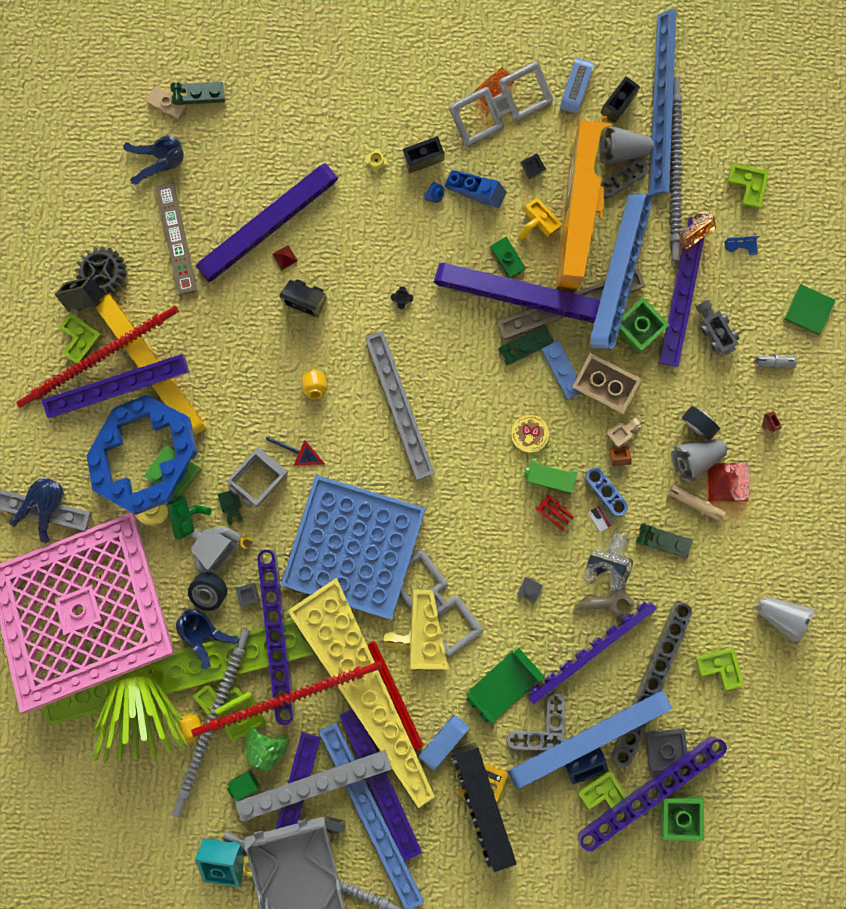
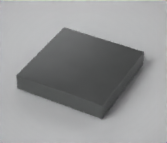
M684 728L645 732L649 770L651 773L663 771L688 753ZM687 765L682 766L681 769H687Z

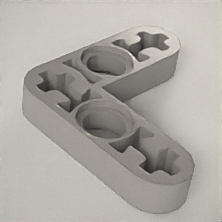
M554 692L547 697L546 731L513 730L507 735L508 745L512 749L548 750L554 747L551 742H546L547 746H543V735H547V740H552L553 736H556L560 740L559 743L563 742L565 700L563 696ZM555 696H557L558 700H561V703L557 704V710H561V713H550V709L554 711V704L550 703V701L554 700ZM553 716L560 718L561 722L557 727L550 725V719ZM517 734L518 738L524 739L523 735L527 734V746H523L524 741H518L517 745H514L510 738H514V735ZM533 735L540 737L541 741L537 746L530 744L529 740Z

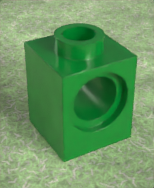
M250 769L228 783L229 787L227 790L232 798L239 801L258 790L260 784Z

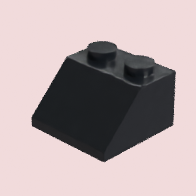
M297 279L296 281L289 280L279 295L284 305L319 318L327 298L326 294L323 293V289L316 286L310 288L306 286L305 282Z

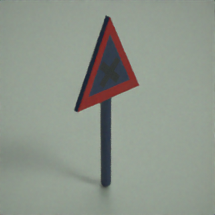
M266 437L267 441L298 454L293 466L325 464L306 440H304L299 451L270 437Z

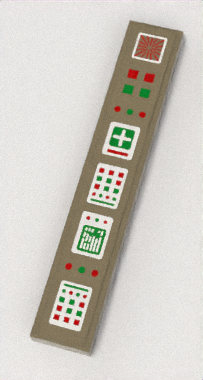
M172 182L155 186L178 294L180 296L197 292L175 184Z

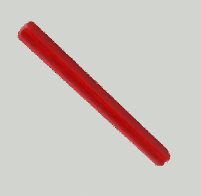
M372 641L367 646L374 662L380 661L382 669L378 671L413 749L418 750L423 747V743L376 642Z

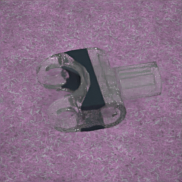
M614 532L606 551L598 548L592 551L584 575L586 583L592 584L601 574L611 573V591L619 592L622 589L633 566V560L624 557L630 542L628 536L620 532Z

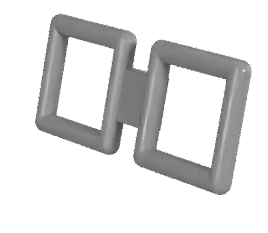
M533 62L500 79L499 85L503 93L492 97L488 87H484L449 106L450 113L466 147L502 130L504 123L501 116L511 112L513 119L519 121L553 103L551 92L538 62ZM534 71L545 99L519 112L508 84ZM485 97L495 125L469 138L458 110Z
M420 549L411 556L408 567L421 559L437 580L438 584L430 589L433 590L438 613L437 617H440L456 605L474 629L450 648L443 641L446 652L445 656L450 658L483 632V628L457 595L445 602L439 592L448 586V582L427 554ZM402 587L400 597L411 610L412 598Z

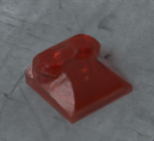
M716 463L707 470L709 502H748L750 495V470L748 463Z

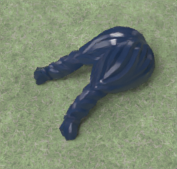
M168 135L161 137L153 145L134 146L129 142L123 145V149L126 152H132L137 155H154L159 159L156 164L141 170L136 176L130 178L131 184L135 185L149 176L176 168L184 158L180 141Z
M40 478L30 486L25 501L15 514V517L9 520V525L15 527L20 520L26 517L31 508L37 506L40 513L38 527L40 541L43 543L49 542L50 538L47 535L49 518L64 497L62 486L49 478Z
M197 609L186 610L176 622L177 634L184 644L196 652L202 661V669L211 667L208 653L202 645L203 639L212 638L218 642L232 643L233 645L239 641L238 636H228L226 633L217 630L206 614Z

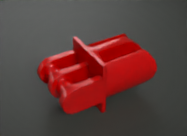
M546 494L545 500H541L540 506H536L535 509L563 532L565 528L551 515L553 514L565 525L569 521L556 509L558 508L571 520H573L574 516L553 497ZM550 501L556 504L553 508L548 505ZM545 507L550 510L548 514L543 512Z

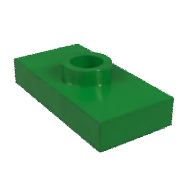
M507 237L490 246L509 278L526 270L525 265Z

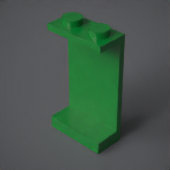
M517 646L466 692L468 696L466 700L473 708L477 706L481 711L480 717L486 723L490 721L493 725L503 712L535 683L541 682L545 676Z

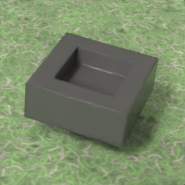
M525 577L517 595L536 602L543 585Z
M256 583L236 588L240 607L260 602Z
M326 816L327 832L332 834L343 832L345 820Z

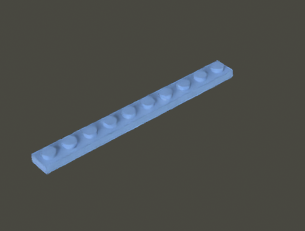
M673 9L657 15L652 128L654 148L651 152L650 195L654 197L669 193L676 11Z
M337 722L319 731L336 767L355 761ZM362 779L345 785L404 908L413 909L423 904L424 899L406 862L401 856L393 835L366 780Z

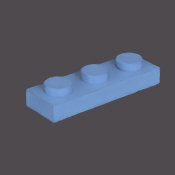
M559 340L542 348L541 351L566 399L569 400L581 394L582 392L572 387L577 375Z

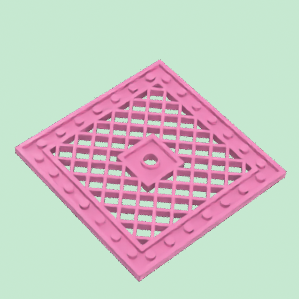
M133 513L0 564V626L21 714H26L175 654L136 517ZM113 544L119 546L114 555L108 553ZM95 551L101 553L96 562L90 560ZM122 552L124 553L125 560L120 558ZM106 556L112 558L108 567L101 565ZM78 558L82 562L79 568L75 569L72 566ZM117 561L124 563L119 572L113 570ZM88 563L94 565L89 574L83 572ZM58 566L64 567L60 576L54 575ZM99 568L105 570L101 579L95 577ZM127 569L129 571L130 577L124 575ZM70 570L75 572L71 582L65 579ZM43 573L46 576L40 584L36 580L39 574ZM111 573L117 575L112 584L106 582ZM81 575L87 578L82 587L77 585ZM51 578L57 579L54 587L51 589L47 587V585L50 582ZM122 578L128 580L124 590L118 587ZM25 580L27 584L23 591L17 589L21 581ZM92 581L98 582L96 588L90 585ZM62 583L68 584L64 594L58 592ZM33 585H36L39 588L35 595L32 596L29 592ZM104 585L110 588L105 597L99 595ZM132 586L135 594L129 592ZM74 587L79 589L75 592H72ZM44 590L50 592L46 601L40 599ZM115 591L121 592L117 602L111 600ZM16 592L19 593V594H21V595L19 596L18 600H17ZM58 595L60 598L55 599L56 606L51 603L55 596ZM127 596L133 598L129 607L122 605ZM26 597L32 599L27 609L22 607ZM98 598L103 600L100 606ZM37 602L43 604L38 614L33 612ZM108 603L115 605L110 615L104 612ZM137 603H138V607H139L140 612L134 610L135 607H136V605H137ZM83 606V612L80 615H75V610ZM49 607L55 609L50 619L44 617ZM120 608L126 610L122 620L116 618ZM20 610L25 611L22 617ZM132 613L138 615L134 625L127 623ZM34 615L36 618L32 625L25 624L29 616ZM102 615L108 618L103 627L98 625L104 622ZM58 616L61 624L55 622ZM41 620L47 621L43 631L37 629ZM113 620L120 623L115 633L109 630ZM142 621H143V625H144L145 630L139 628V626H140V624L142 623ZM53 625L59 627L54 637L48 634ZM125 626L131 628L127 638L120 635ZM24 627L29 629L26 635ZM95 628L101 630L96 640L90 638ZM83 630H86L85 634L79 633ZM137 631L143 633L139 643L132 641ZM35 632L41 634L36 644L30 642ZM106 633L112 635L108 645L101 643ZM62 634L68 637L66 642L60 640ZM76 635L82 637L78 647L71 645ZM46 637L52 640L47 650L41 647ZM118 638L124 641L120 651L113 648ZM87 641L94 643L89 653L83 651ZM57 643H60L63 647L57 655L53 653V650ZM130 644L135 646L133 648L128 649ZM28 645L33 647L31 652H29ZM99 646L106 648L101 658L94 656ZM69 648L75 650L70 660L64 658ZM39 650L45 652L40 662L34 660ZM111 651L117 653L113 656L108 657ZM81 653L87 656L82 666L76 663ZM54 656L56 660L52 667L46 666L49 657ZM92 659H95V660L98 661V662H95V663H93V664H90V662L92 661ZM62 661L68 663L63 673L57 671ZM32 663L38 665L35 671L33 669ZM74 666L79 668L78 670L71 672ZM43 668L49 670L44 681L38 678ZM55 674L60 675V677L52 679Z

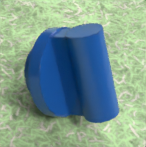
M433 181L423 198L434 203L440 202L444 197V187Z

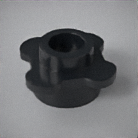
M402 286L391 295V300L398 304L399 309H404L408 302L413 301V296Z

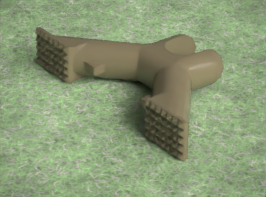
M628 558L622 559L619 563L626 565L625 571H627ZM615 571V575L618 576V582H616L615 577H612L615 581L614 591L608 597H598L596 594L592 598L584 597L574 609L609 608L617 617H622L624 615L617 608V601L624 599L631 607H633L634 602L625 592L626 582Z

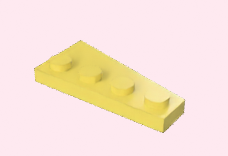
M412 590L410 669H449L433 590Z

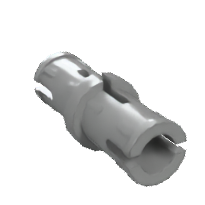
M774 354L773 356L757 355L755 362L758 363L755 365L756 368H796L797 362H794V360H797L796 356H779V354Z

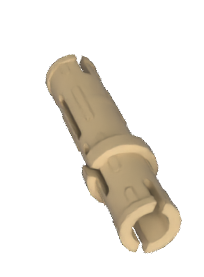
M675 484L671 486V489L677 493L669 490L667 495L700 511L699 513L702 515L706 514L718 522L722 520L715 513L724 516V510L711 505L708 500L703 501L686 492Z

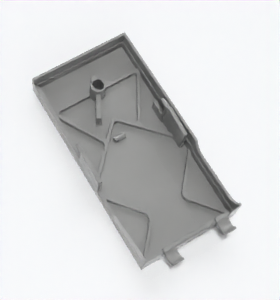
M324 817L308 821L307 819L299 820L297 824L267 832L258 831L254 832L252 836L245 837V852L248 856L260 909H346Z

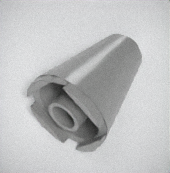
M613 126L604 128V136H600L599 155L604 158V161H601L602 164L606 165L648 156L654 148V142L649 136Z
M720 439L681 444L673 447L675 450L671 451V458L675 470H680L682 473L680 477L686 482H691L724 458L728 448L726 443Z
M768 596L766 599L761 598L756 607L759 609L758 614L795 644L800 642L809 621L815 613V610Z

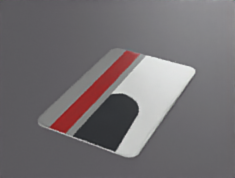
M602 505L589 511L600 532L613 525Z

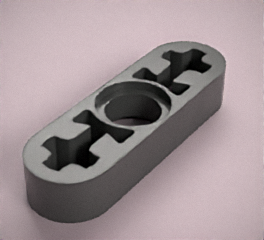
M641 160L634 161L603 180L601 186L609 187L613 182L615 185L611 187L610 193L604 192V199L611 198L642 179L648 170L646 163ZM636 166L637 168H642L641 174L640 172H636L633 174V176H631V173L634 172ZM624 175L627 177L628 182L620 184L617 177Z

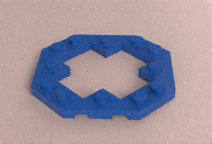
M147 395L113 408L87 454L92 490L136 515L170 502L174 496L173 491L177 484L181 483L188 471L186 468L190 460H194L197 454L190 417ZM150 416L152 429L155 431L170 426L176 457L160 463L163 482L132 493L130 479L125 477L115 482L112 481L107 451L124 445L120 427Z

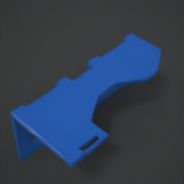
M760 236L727 238L724 241L725 249L734 252L738 248H744L749 251V255L758 254L757 239Z

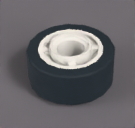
M693 406L682 416V419L694 432L708 440H711L720 430V427L710 416Z

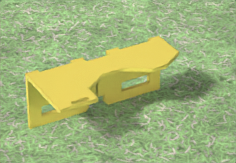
M411 631L406 636H398L394 632L386 633L384 635L383 649L397 650L400 645L401 651L410 652V650H407L410 649V645H406V643L410 644Z

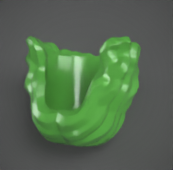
M250 725L245 742L246 758L253 768L262 771L273 769L281 760L282 755L287 752V744L290 739L287 735L283 734L278 735L275 740L257 732L255 727Z

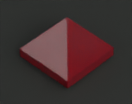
M289 245L272 254L281 270L298 262Z
M774 411L764 415L762 427L771 432L781 429L782 426Z

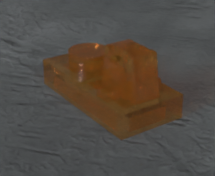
M501 67L480 85L474 93L484 87L489 88L492 97L503 93L499 80L510 74ZM514 81L509 83L508 87H510L514 83ZM485 97L480 98V100H481V101L486 105V107H487L488 105H487V102H486V100H485Z
M699 212L691 218L693 224L679 234L683 248L687 250L716 228L715 217L712 213L709 212L707 215Z

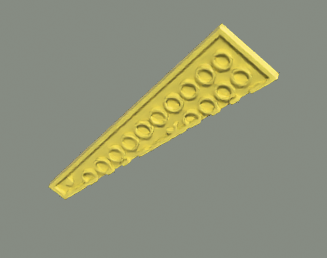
M337 578L288 610V613L332 678L333 675L337 677L339 673L343 675L344 671L346 673L350 669L353 671L355 667L360 666L362 668L375 663ZM379 671L368 673L361 679L349 680V683L344 682V685L338 684V688L379 750H386L393 771L417 807H421L434 798L431 786Z

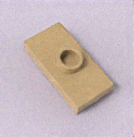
M156 85L146 100L147 104L179 121L188 107V104L174 105L171 98L173 95Z

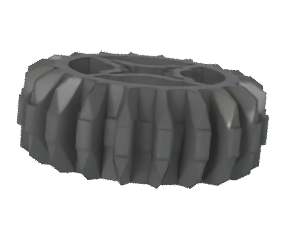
M101 246L100 250L93 247L92 253L86 250L88 255L86 257L81 255L83 261L77 262L80 268L75 269V272L79 273L76 279L88 277L89 268L91 267V276L97 284H100L102 281H108L107 284L99 286L105 295L110 293V291L117 294L115 288L122 289L120 283H125L126 279L123 276L128 275V272L124 270L127 268V265L123 263L124 258L119 257L117 251L113 252L111 248L106 250L104 246ZM99 259H106L101 263H95ZM113 264H114V265H115V274H114V276L112 277V276H111V270H112V268H113L112 266H113ZM96 268L102 269L107 276L101 275Z

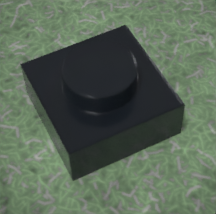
M538 153L520 163L529 180L546 171Z

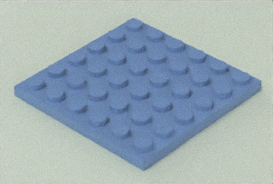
M315 475L281 586L311 595L337 578L351 608L392 620L426 508Z

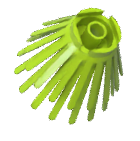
M142 667L113 679V684L93 732V735L96 734L99 726H101L92 758L95 757L94 761H97L99 758L111 712L112 717L103 757L104 763L109 758L119 716L118 763L122 762L124 744H127L129 741L130 718L132 722L133 755L135 761L140 759L138 723L141 740L146 741L148 737L151 756L153 758L157 757L149 716L152 717L159 738L163 739L167 753L172 754V748L154 698L178 748L183 749V746L174 726L183 743L188 745L177 724H181L180 719H183L154 678L152 668L149 670L148 667Z

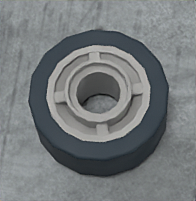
M208 572L200 573L190 584L188 596L190 601L199 609L212 611L219 608L227 596V587L219 576Z

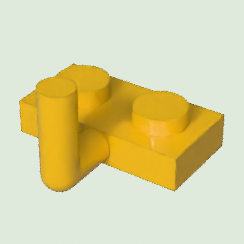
M537 197L523 208V211L530 217L531 221L526 224L518 237L524 240L536 226L549 237L563 224Z

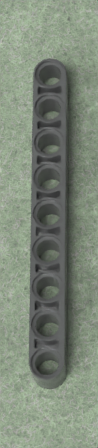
M679 602L671 607L632 705L640 702L643 697H650L661 691L692 615V609L688 604ZM680 606L685 608V614L682 617L677 614ZM673 624L678 626V632L675 635L670 633V627ZM669 642L671 649L669 652L664 653L662 649L663 644ZM661 660L663 662V668L657 671L655 669V663ZM650 679H655L656 686L652 689H649L647 685L648 681ZM647 723L618 737L612 751V759L620 767H627L631 764ZM633 734L634 740L631 743H626V735ZM621 752H626L627 756L624 761H618L617 759L618 754Z

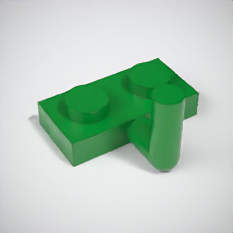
M179 496L166 503L174 536L179 540L194 532L191 520L192 515L200 513L209 516L212 513L211 508L200 505L188 508L187 500L184 496Z

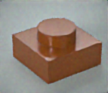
M628 446L621 447L620 449L609 448L612 467L632 464Z

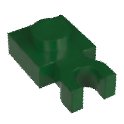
M231 491L218 494L222 512H228V525L233 524V516H237L238 521L242 522L243 517L238 512V509L242 508L239 494L234 495Z

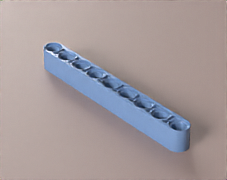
M631 194L628 196L591 334L592 348L613 349L615 347L651 210L652 199L650 194Z
M659 691L513 767L507 773L517 790L672 709V706L664 691Z

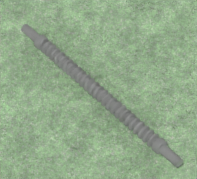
M674 77L673 125L671 139L673 140L671 141V145H673L671 150L673 151L670 158L673 161L670 163L673 166L670 168L673 171L670 174L673 176L670 179L672 181L670 185L673 187L670 189L673 192L670 194L673 197L670 200L672 202L670 205L672 207L670 210L672 213L670 215L672 218L670 220L672 223L670 226L672 228L670 231L672 234L670 242L672 243V261L674 262L680 261V242H682V235H680L682 233V230H680L682 227L680 225L682 222L680 219L682 217L680 214L682 212V209H680L682 206L680 203L682 201L680 198L682 196V193H680L682 191V188H680L682 186L680 182L682 180L680 177L682 175V172H680L682 170V167H680L682 165L680 161L682 160L680 156L682 154V151H680L682 149V146H680L682 144L680 140L682 139L680 135L682 134L680 130L682 128V125H680L682 123V120H680L682 118V110L680 109L682 108L680 77Z
M243 628L238 644L233 648V656H230L232 660L228 661L230 665L226 667L228 669L227 672H224L226 676L222 677L224 681L220 683L222 686L218 688L217 698H214L215 703L212 704L213 709H210L211 714H208L207 724L212 719L217 718L219 720L215 709L226 703L224 699L228 698L226 694L230 693L228 690L232 687L230 683L234 682L232 678H235L236 675L234 673L238 672L236 669L240 666L238 662L242 661L240 658L245 654L244 647L251 632L248 629ZM212 731L200 735L201 741H198L199 746H196L197 751H194L193 762L189 763L191 767L187 768L189 772L185 773L187 777L183 779L185 783L181 784L182 788L178 791L179 798L172 813L174 817H180L186 799H189L191 795L190 790L193 789L191 785L195 784L194 779L197 778L196 774L199 773L198 768H201L200 763L203 762L202 758L205 757L204 752H207L206 747H209L208 741H211Z
M225 832L224 840L241 844L242 850L245 851V839ZM343 879L339 881L343 894L347 892L348 896L351 894L353 898L363 899L364 903L368 901L369 905L372 903L374 907L379 906L378 909H404L390 903L389 899L385 897L381 899L380 895L376 897L374 896L375 893L369 894V891L365 892L364 888L360 890L359 886L355 888L354 884L344 883Z

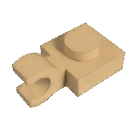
M634 418L627 425L620 422L607 432V436L620 449L634 438L632 433L641 428V423L637 418Z

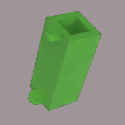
M532 458L530 467L526 466L524 477L527 478L526 483L567 494L573 492L577 476V469H573L572 473L543 466L536 464V458Z

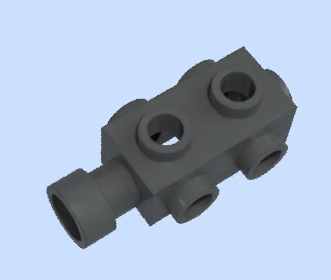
M708 299L696 306L698 313H701L704 317V320L700 322V329L705 336H708L710 347L715 353L717 352L718 355L722 353L728 355L736 350L735 346L739 344L737 341L739 336L735 330L731 331L729 328V319L725 313L721 314L720 311L714 313L713 305ZM710 324H714V325H715V329H714V330L712 329V327H711ZM720 340L725 342L724 346H722Z

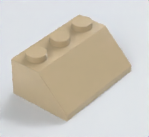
M589 353L572 387L624 414L642 379Z

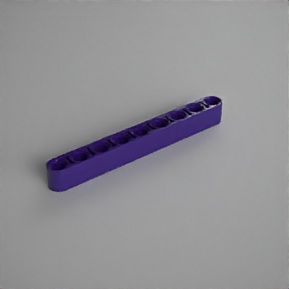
M326 163L321 164L199 261L196 268L207 282L213 281L334 185L338 177Z
M448 263L438 264L433 281L441 287L590 323H595L600 304L598 299Z
M262 550L258 554L257 561L273 698H279V691L283 690L290 694V691L293 692L278 558L274 551ZM265 553L272 555V561L269 564L263 561ZM268 572L274 575L272 583H268L265 580V575ZM269 592H274L277 596L274 603L269 602L267 599ZM272 611L277 612L279 615L277 622H272L269 618ZM273 631H278L281 634L280 641L276 642L272 639ZM275 651L283 653L282 661L275 660ZM283 671L286 675L285 680H278L276 672ZM292 701L289 705L285 703L284 707L280 705L279 709L274 708L275 719L278 724L285 726L294 719L295 708ZM281 711H288L290 719H282L280 716Z
M714 736L705 739L583 828L577 835V840L581 847L586 851H593L724 756L727 751L726 743ZM718 742L719 748L717 751H712V745ZM703 754V760L697 763V755ZM687 765V772L680 774L681 767ZM667 777H671V778H672L671 784L668 785V786H665V785H664V780H665ZM655 788L656 794L653 797H648L649 790ZM639 800L640 806L637 809H632V803ZM619 812H624L623 819L617 821L616 815ZM608 824L607 831L600 832V826ZM586 836H592V841L589 844L583 843Z

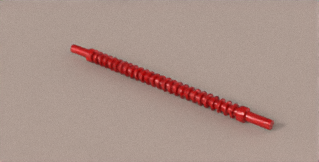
M175 305L160 315H154L152 320L148 319V322L144 321L143 325L139 324V328L134 327V331L130 330V333L126 332L125 336L121 335L120 339L116 338V342L112 341L111 345L107 344V347L103 346L102 350L98 349V353L93 352V356L85 357L84 361L80 360L79 363H75V366H71L70 369L67 368L66 372L62 371L61 374H57V377L54 376L52 380L49 379L48 383L44 382L43 385H39V388L35 387L31 390L30 394L16 402L17 405L22 408L35 399H41L43 394L47 395L48 392H52V389L55 390L56 386L60 387L61 383L65 384V381H70V378L74 379V375L78 376L79 373H83V370L87 371L88 367L92 368V364L96 365L97 362H101V359L105 360L106 356L110 357V353L114 354L115 350L119 351V348L123 349L124 345L128 346V342L133 343V339L137 340V337L141 338L142 334L146 335L147 331L151 332V328L156 329V326L163 325L164 321L177 314L179 309Z
M378 661L362 668L358 666L353 671L350 669L348 673L344 671L343 675L339 673L337 677L333 675L332 679L328 677L326 681L322 679L321 683L317 681L316 685L312 683L310 687L306 685L304 689L303 687L299 691L295 689V692L290 691L288 695L284 693V696L279 695V698L268 699V702L263 701V704L257 703V706L252 705V708L246 707V710L241 709V712L230 713V716L226 714L225 718L220 716L219 720L215 718L210 720L208 724L191 729L192 735L196 737L212 730L216 732L220 730V727L224 729L225 725L230 727L231 723L235 725L236 721L240 723L242 719L246 721L247 717L251 719L253 715L257 717L258 713L262 715L264 711L268 713L269 709L273 711L275 707L279 709L280 705L284 707L285 703L289 705L291 701L295 703L296 699L300 701L302 697L306 699V696L311 697L313 693L317 695V692L322 693L324 689L327 691L328 688L333 689V686L338 687V684L344 685V682L349 683V680L361 679L368 673L382 669V665Z

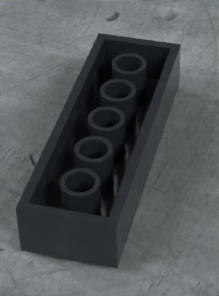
M473 742L453 749L454 755L451 758L455 769L460 770L461 774L457 776L462 790L466 789L467 791L464 794L468 808L473 810L470 816L475 829L479 828L476 834L481 848L485 847L486 849L482 852L488 868L492 867L493 871L497 872L517 865L478 746Z

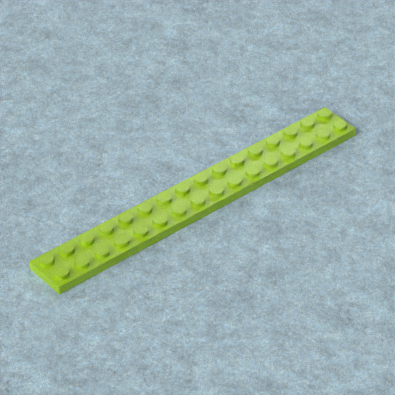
M294 620L285 621L289 661L316 654ZM265 627L251 630L244 647L245 654L240 658L242 661L238 662L240 666L236 668L238 672H235V675L269 666ZM273 631L271 637L274 641L278 642L281 639V634L278 631ZM216 640L203 643L202 645L208 653L211 667L208 669L201 668V659L190 647L176 650L174 655L144 667H148L149 670L153 669V676L165 694L213 682L226 676L224 672L228 670L226 669L230 665L228 661L232 660L230 656H233L232 651L237 646L238 641L235 645ZM275 651V660L282 661L283 653ZM113 679L43 706L47 726L101 712L113 684Z

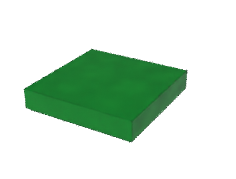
M800 284L784 320L819 335L835 300Z

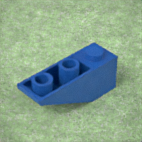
M456 170L451 171L445 183V187L484 205L500 208L507 193L499 181Z

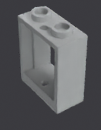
M258 447L227 480L228 489L234 495H241L244 498L242 501L251 508L253 506L257 509L287 477L288 472ZM256 460L277 476L257 500L236 483Z

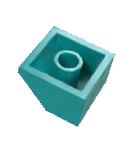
M203 839L195 858L203 882L240 887L244 862L241 844L222 842L217 839Z

